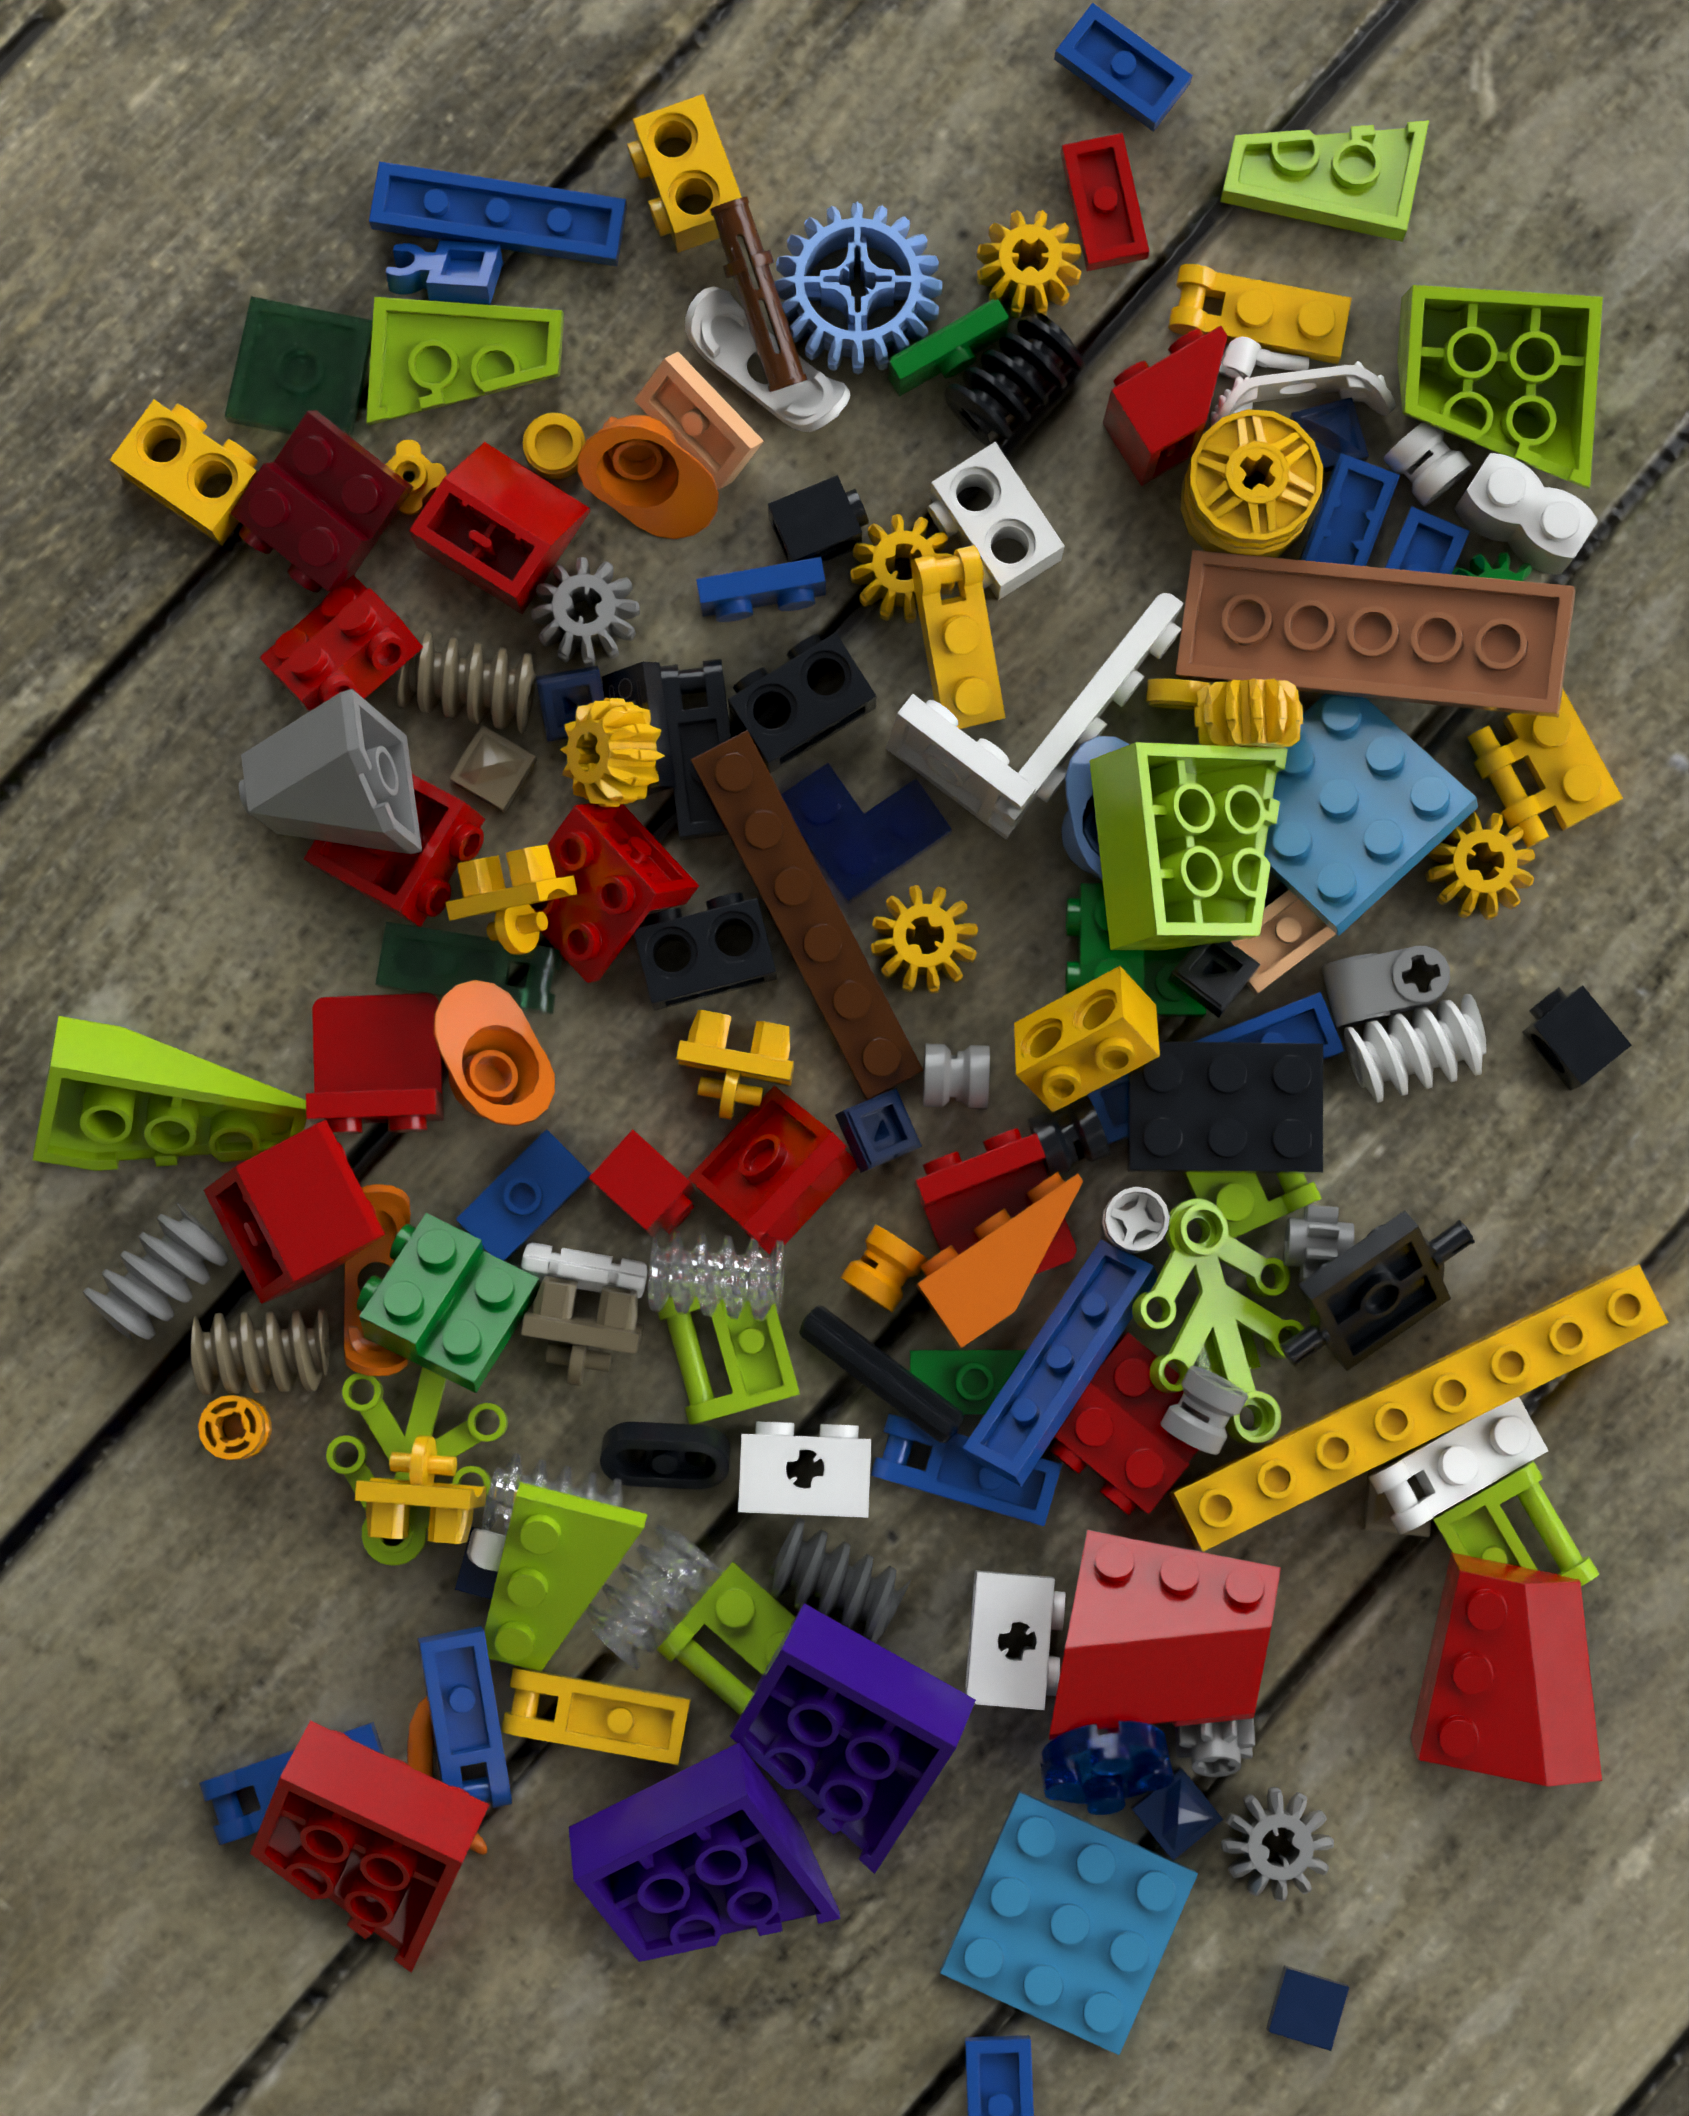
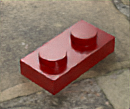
M1123 132L1062 145L1060 154L1087 272L1148 259L1150 251Z

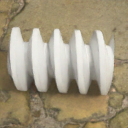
M1465 994L1462 998L1461 1010L1451 1000L1440 1001L1437 1006L1436 1018L1427 1007L1415 1008L1412 1015V1026L1400 1013L1390 1016L1387 1032L1377 1020L1367 1021L1364 1026L1363 1040L1353 1027H1345L1344 1030L1345 1046L1355 1078L1362 1088H1367L1377 1103L1383 1101L1384 1082L1391 1080L1401 1096L1407 1095L1409 1075L1416 1074L1426 1089L1433 1087V1068L1440 1067L1450 1082L1457 1081L1458 1061L1465 1060L1475 1076L1482 1074V1056L1486 1054V1036L1479 1009L1471 994Z

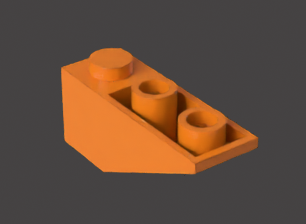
M1058 1172L1026 1193L1033 1204L1024 1211L1011 1218L1004 1208L973 1230L980 1240L958 1255L954 1247L950 1245L920 1266L927 1277L917 1283L916 1287L959 1349L1016 1311L1083 1183L1078 1173L1066 1182Z

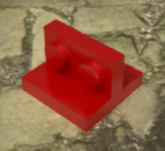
M774 1085L761 1099L760 1107L754 1106L689 1175L688 1179L773 1258L858 1167L854 1158L845 1150L847 1146L829 1128Z

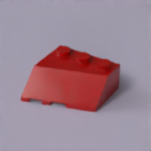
M1087 1530L1048 1740L1072 1738V1732L1107 1729V1734L1129 1732L1132 1731L1133 1726L1172 1722L1177 1727L1254 1718L1271 1633L1281 1567Z
M1451 1552L1410 1736L1418 1760L1547 1787L1602 1781L1581 1582L1579 1579Z
M310 1720L279 1778L250 1854L310 1899L329 1898L351 1915L347 1923L348 1927L365 1939L375 1932L398 1949L394 1961L412 1973L490 1804L471 1796L459 1787L449 1786L417 1771L399 1759L390 1758L353 1741L342 1732L330 1730Z

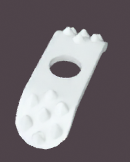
M713 286L703 289L690 303L685 317V332L697 352L714 368L788 426L802 432H813L825 426L834 418H837L848 404L851 396L848 387L843 382L826 377L799 355L803 372L808 380L769 392V384L755 381L748 373L747 364L758 352L749 330L745 312L731 293ZM769 332L774 351L779 354L780 351L775 336Z
M1357 361L1355 365L1302 370L1252 378L1246 377L1244 380L1242 377H1237L1232 391L1226 389L1224 396L1220 395L1218 397V405L1215 406V412H1211L1210 421L1212 427L1222 417L1246 409H1252L1253 402L1339 392L1341 400L1352 397L1353 402H1365L1374 411L1384 416H1387L1395 409L1396 403L1391 391L1386 387L1384 376H1376L1365 369L1360 361Z

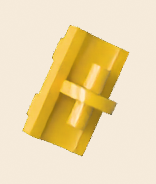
M547 844L506 852L513 886L510 888L505 887L499 855L457 863L463 898L445 902L449 921L496 912L494 922L488 923L486 928L489 939L492 941L499 940L503 948L514 955L525 954L534 950L539 940L540 931H544L548 927V919L545 913L535 912L531 904L577 894L574 875L556 878Z
M698 1009L689 1030L688 1040L679 1041L676 1060H679L678 1065L726 1074L725 1081L701 1076L697 1095L721 1099L719 1118L732 1120L736 1102L760 1107L763 1088L740 1084V1077L791 1086L794 1061H789V1026L756 1021L750 1053L726 1049L732 1017L722 1013Z
M417 1436L411 1453H391L389 1461L390 1471L409 1473L410 1480L372 1477L370 1481H356L355 1501L367 1502L366 1519L369 1537L407 1538L410 1505L430 1507L428 1541L462 1544L468 1541L474 1509L483 1507L486 1503L487 1486L434 1482L435 1475L455 1476L457 1458L437 1455L436 1441L432 1436Z

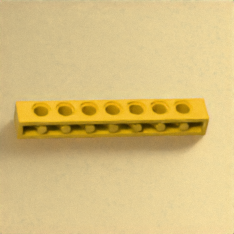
M1640 1265L1622 1268L1168 1491V1494L1195 1549L1204 1552L1669 1322Z

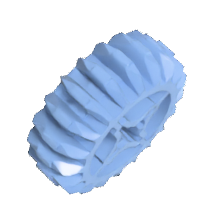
M858 202L852 204L851 218L841 219L839 210L831 206L827 209L828 225L825 227L818 220L809 217L804 222L805 232L809 240L799 235L791 234L787 239V248L793 256H780L776 261V270L784 278L774 282L779 298L785 300L781 304L788 322L794 321L789 327L794 343L810 337L805 347V356L810 360L818 357L824 349L828 350V368L832 369V371L838 369L842 356L852 358V370L856 374L863 372L864 357L873 356L875 365L879 370L888 368L887 350L892 349L897 354L910 347L906 337L915 341L926 338L928 336V328L921 320H936L939 314V306L930 300L942 294V281L930 277L938 270L939 261L937 256L921 255L927 248V238L924 234H917L905 239L910 228V221L905 216L897 219L891 227L886 225L887 208L883 205L875 210L873 219L863 218V207ZM848 247L847 257L840 266L834 269L821 270L820 276H810L815 266L824 257L836 250ZM867 247L883 252L893 259L905 276H895L894 269H882L874 265L868 257ZM857 264L860 266V280H863L865 296L861 297V311L858 313L855 312V297L851 296L850 281L854 280V266ZM895 300H906L900 312L893 319L880 327L867 330L868 319L875 310L894 306ZM809 301H820L821 307H831L841 311L847 319L848 330L835 327L817 314Z

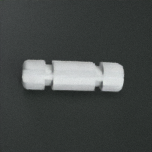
M533 1242L527 1244L524 1250L521 1270L538 1277L541 1283L545 1276H554L577 1281V1289L601 1293L603 1286H616L636 1290L638 1298H641L644 1293L648 1270L647 1265L642 1261L622 1258L621 1264L612 1263L613 1256L562 1248L561 1254L553 1253V1246Z

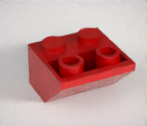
M1221 325L1205 335L1201 329H1195L1183 335L1169 346L1168 351L1171 355L1150 367L1146 361H1140L1121 372L1113 380L1116 387L1111 389L1103 425L1141 486L1192 457L1200 441L1207 421L1228 337Z
M484 442L443 478L409 532L417 549L515 611L523 614L536 595L538 584L544 583L591 510L572 496Z
M327 1120L316 1123L236 1165L203 1190L261 1304L320 1280L385 1235L376 1217L373 1205L366 1198L347 1161L346 1153L342 1145L336 1140Z

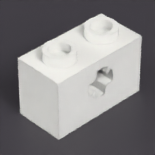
M756 1421L755 1434H741L738 1512L868 1518L871 1439H858L859 1426L820 1424V1437L794 1436V1423ZM800 1450L814 1451L817 1455L813 1461L816 1462L822 1459L824 1463V1475L813 1477L811 1487L808 1488L798 1487L794 1484L798 1477L795 1476L790 1479L787 1474L788 1462L798 1461Z
M975 1570L965 1694L976 1699L975 1704L1045 1710L1046 1695L1056 1696L1060 1678V1657L1049 1656L1051 1630H1063L1066 1594L1065 1592L1054 1591L1055 1578ZM1021 1622L1026 1624L1023 1628L1025 1634L1028 1635L1033 1632L1032 1647H1022L1019 1657L1011 1658L1005 1656L1009 1649L1005 1645L1000 1648L998 1647L999 1634L1010 1633L1012 1623Z

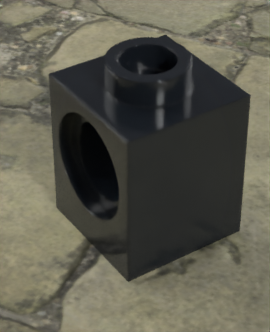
M838 475L768 503L769 521L787 563L821 557L822 563L851 552L856 543H862V530L860 527L869 524L865 508L856 489L845 492Z
M1583 985L1567 996L1560 987L1547 995L1529 1010L1536 1021L1522 1031L1570 1091L1582 1086L1632 1046Z

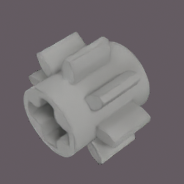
M1308 1205L1304 1207V1219H1287L1283 1260L1285 1266L1300 1267L1299 1281H1304L1321 1265L1333 1261L1354 1246V1224L1338 1222L1339 1207Z
M1254 1718L1175 1727L1176 1756L1178 1758L1191 1757L1192 1770L1203 1776L1222 1777L1234 1774L1241 1768V1758L1251 1759L1253 1757L1252 1747L1255 1746Z

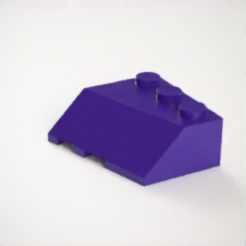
M804 1603L775 1651L734 1726L730 1737L736 1743L740 1742L746 1752L785 1790L798 1789L820 1810L816 1819L833 1835L841 1830L862 1850L859 1860L875 1874L955 1751L976 1699Z
M740 1742L569 1826L574 1882L638 1962L716 1946L721 1935L756 1928L759 1936L782 1932V1922L816 1915L818 1924L841 1919L839 1908L801 1824Z

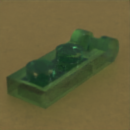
M386 922L375 984L381 988L413 993H427L443 997L458 984L478 980L494 983L508 992L523 1011L553 1014L556 995L550 993L554 971L561 970L563 956L560 954L559 949L536 945L534 950L529 953L514 955L506 951L499 940L492 941L488 937ZM511 963L529 967L525 988L507 985Z

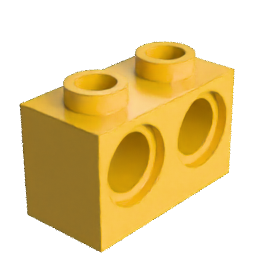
M704 94L633 118L636 141L627 143V149L638 179L650 177L657 198L649 200L648 205L659 236L671 234L677 253L719 239V232L714 217L711 216L710 209L742 198ZM670 138H681L690 144L688 151L678 157H667L658 151L661 143ZM693 194L703 195L712 202L705 212L697 215L687 214L678 206L685 197Z
M153 399L109 460L123 478L222 546L239 523L230 513L258 473L254 467L259 461L250 452L230 439H227L223 446L206 436L203 432L208 427L207 424L184 406L177 403L172 411H170ZM169 438L181 441L180 451L172 460L167 462L152 460L153 450L160 441ZM221 473L232 476L231 487L224 495L217 498L203 496V486L211 476Z
M1121 966L1014 1022L1016 1075L1052 1112L1160 1057L1156 1004Z

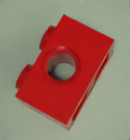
M633 1129L588 1177L605 1195L652 1237L661 1228L671 1235L695 1208L693 1202L689 1199L696 1191L692 1183Z

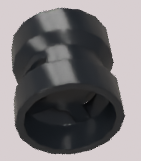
M1088 1096L1070 1103L1065 1112L1055 1116L1045 1112L1027 1120L1031 1135L1037 1133L1046 1155L1043 1164L1049 1177L1057 1172L1059 1174L1068 1172L1072 1163L1086 1159L1094 1162L1111 1155L1103 1127Z

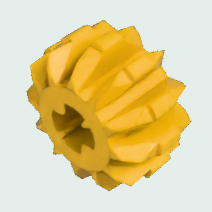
M1043 210L1038 211L1035 215L1034 224H1026L1024 216L1020 211L1012 212L1010 217L1011 230L1002 224L994 222L989 227L988 233L992 243L980 244L977 249V259L985 264L977 271L978 284L994 286L989 293V301L999 299L1002 304L1008 298L1011 299L1010 314L1015 319L1022 315L1024 304H1032L1036 316L1037 313L1047 315V299L1056 305H1066L1070 295L1066 286L1078 285L1080 281L1081 270L1073 265L1074 262L1080 259V245L1064 243L1069 233V227L1066 225V222L1057 224L1051 230L1046 229L1047 213ZM1019 258L1026 263L1031 262L1034 258L1040 261L1039 271L1032 266L1025 268L1023 271L1017 268Z
M900 514L893 515L891 518L892 533L889 535L881 526L873 523L868 527V536L873 545L856 543L853 548V556L863 565L851 569V582L859 585L869 584L860 594L859 600L863 606L872 605L879 599H883L880 608V618L888 621L893 616L895 606L904 607L906 623H914L916 621L917 600L913 577L909 580H899L897 570L892 574L889 573L895 569L896 559L909 558V567H911V561L915 558L933 555L935 560L954 556L949 553H940L948 543V536L945 532L935 533L927 540L924 538L927 532L928 520L923 517H919L915 521L912 531H904L902 516ZM955 582L941 585L940 594L951 595Z
M1255 678L1249 680L1233 679L1228 682H1215L1197 691V707L1194 708V722L1201 745L1284 748L1291 747L1300 741V725L1303 724V710L1296 685L1287 680L1277 681L1275 678L1265 680Z
M604 698L603 701H594V703L577 707L576 721L564 724L569 738L568 743L559 749L567 754L568 763L562 775L573 779L572 788L574 795L584 797L591 804H599L600 807H619L620 804H629L636 800L646 799L648 785L659 781V776L655 769L656 760L665 756L657 751L656 741L662 730L650 725V710L640 708L638 705H634L633 702H625L623 698Z
M1473 812L1462 822L1463 830L1459 827L1455 828L1444 839L1446 844L1439 843L1427 854L1431 859L1444 864L1428 870L1425 874L1428 882L1446 881L1448 885L1439 893L1436 898L1437 901L1444 905L1453 899L1455 895L1460 897L1458 916L1461 918H1468L1478 902L1481 914L1485 920L1493 919L1498 915V901L1503 906L1513 909L1521 902L1519 894L1514 887L1529 888L1533 884L1534 877L1517 866L1525 865L1534 860V850L1526 848L1515 851L1513 844L1521 839L1524 831L1517 826L1505 836L1499 833L1503 823L1501 814L1493 813L1483 829L1476 812ZM1476 852H1478V857L1481 861H1491L1493 869L1484 876L1485 880H1483L1479 870L1469 871L1467 863L1476 855Z
M918 885L911 886L909 888L911 907L908 909L895 896H890L886 900L889 912L897 921L885 917H875L873 920L872 928L892 938L881 939L872 943L871 953L874 956L894 954V957L888 960L882 967L881 974L888 979L894 976L902 967L906 969L907 973L903 979L902 986L904 991H913L918 974L926 975V987L930 994L938 993L940 989L938 971L942 970L946 977L954 983H958L963 977L960 968L951 958L963 962H974L976 950L957 941L977 936V924L964 923L955 925V922L967 911V904L960 900L954 903L947 911L943 910L941 907L945 901V888L937 887L933 892L932 903L923 904L920 887ZM926 925L930 935L940 934L942 943L935 941L933 953L922 954L919 945H908L906 936L914 938L916 927Z

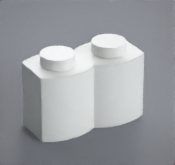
M1496 453L1489 454L1454 508L1461 520L1470 529L1491 540L1508 542L1512 551L1524 563L1531 564L1532 568L1552 575H1561L1598 522L1592 510L1579 498L1557 488L1544 487L1537 475L1525 464L1512 457Z

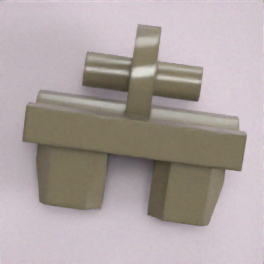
M545 1276L537 1293L534 1306H531L524 1315L521 1335L573 1343L572 1347L549 1343L546 1353V1362L569 1366L567 1384L581 1386L585 1369L609 1372L612 1354L589 1350V1346L637 1353L638 1346L642 1343L644 1324L637 1323L638 1297L636 1290L616 1286H603L598 1316L574 1313L578 1288L577 1281Z

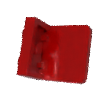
M430 993L337 996L317 999L312 1007L314 1093H306V1119L314 1124L327 1120L334 1135L363 1133L362 1124L388 1123V1132L427 1131V1121H443L442 1057L433 1034L434 1014L440 1003L437 997Z
M1015 1128L983 1141L986 1153L962 1162L959 1152L956 1151L922 1165L926 1176L915 1180L914 1186L940 1252L952 1245L958 1255L980 1241L973 1230L1004 1208L1013 1218L1033 1204L1026 1193L1049 1178L1043 1164L1046 1155L1037 1133L1022 1138L1019 1129ZM1065 1217L1035 1275L1065 1264L1075 1257L1077 1248Z

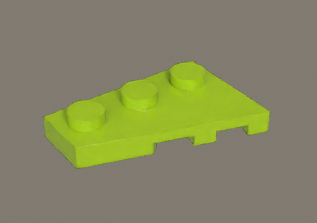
M1429 120L1407 122L1406 127L1400 129L1375 130L1374 125L1351 126L1350 131L1347 133L1314 135L1309 129L1235 135L1220 202L1403 242L1408 229Z
M374 297L366 423L370 426L559 377L564 312L553 309Z
M520 1482L484 1629L489 1659L541 1672L645 1527L648 1514Z

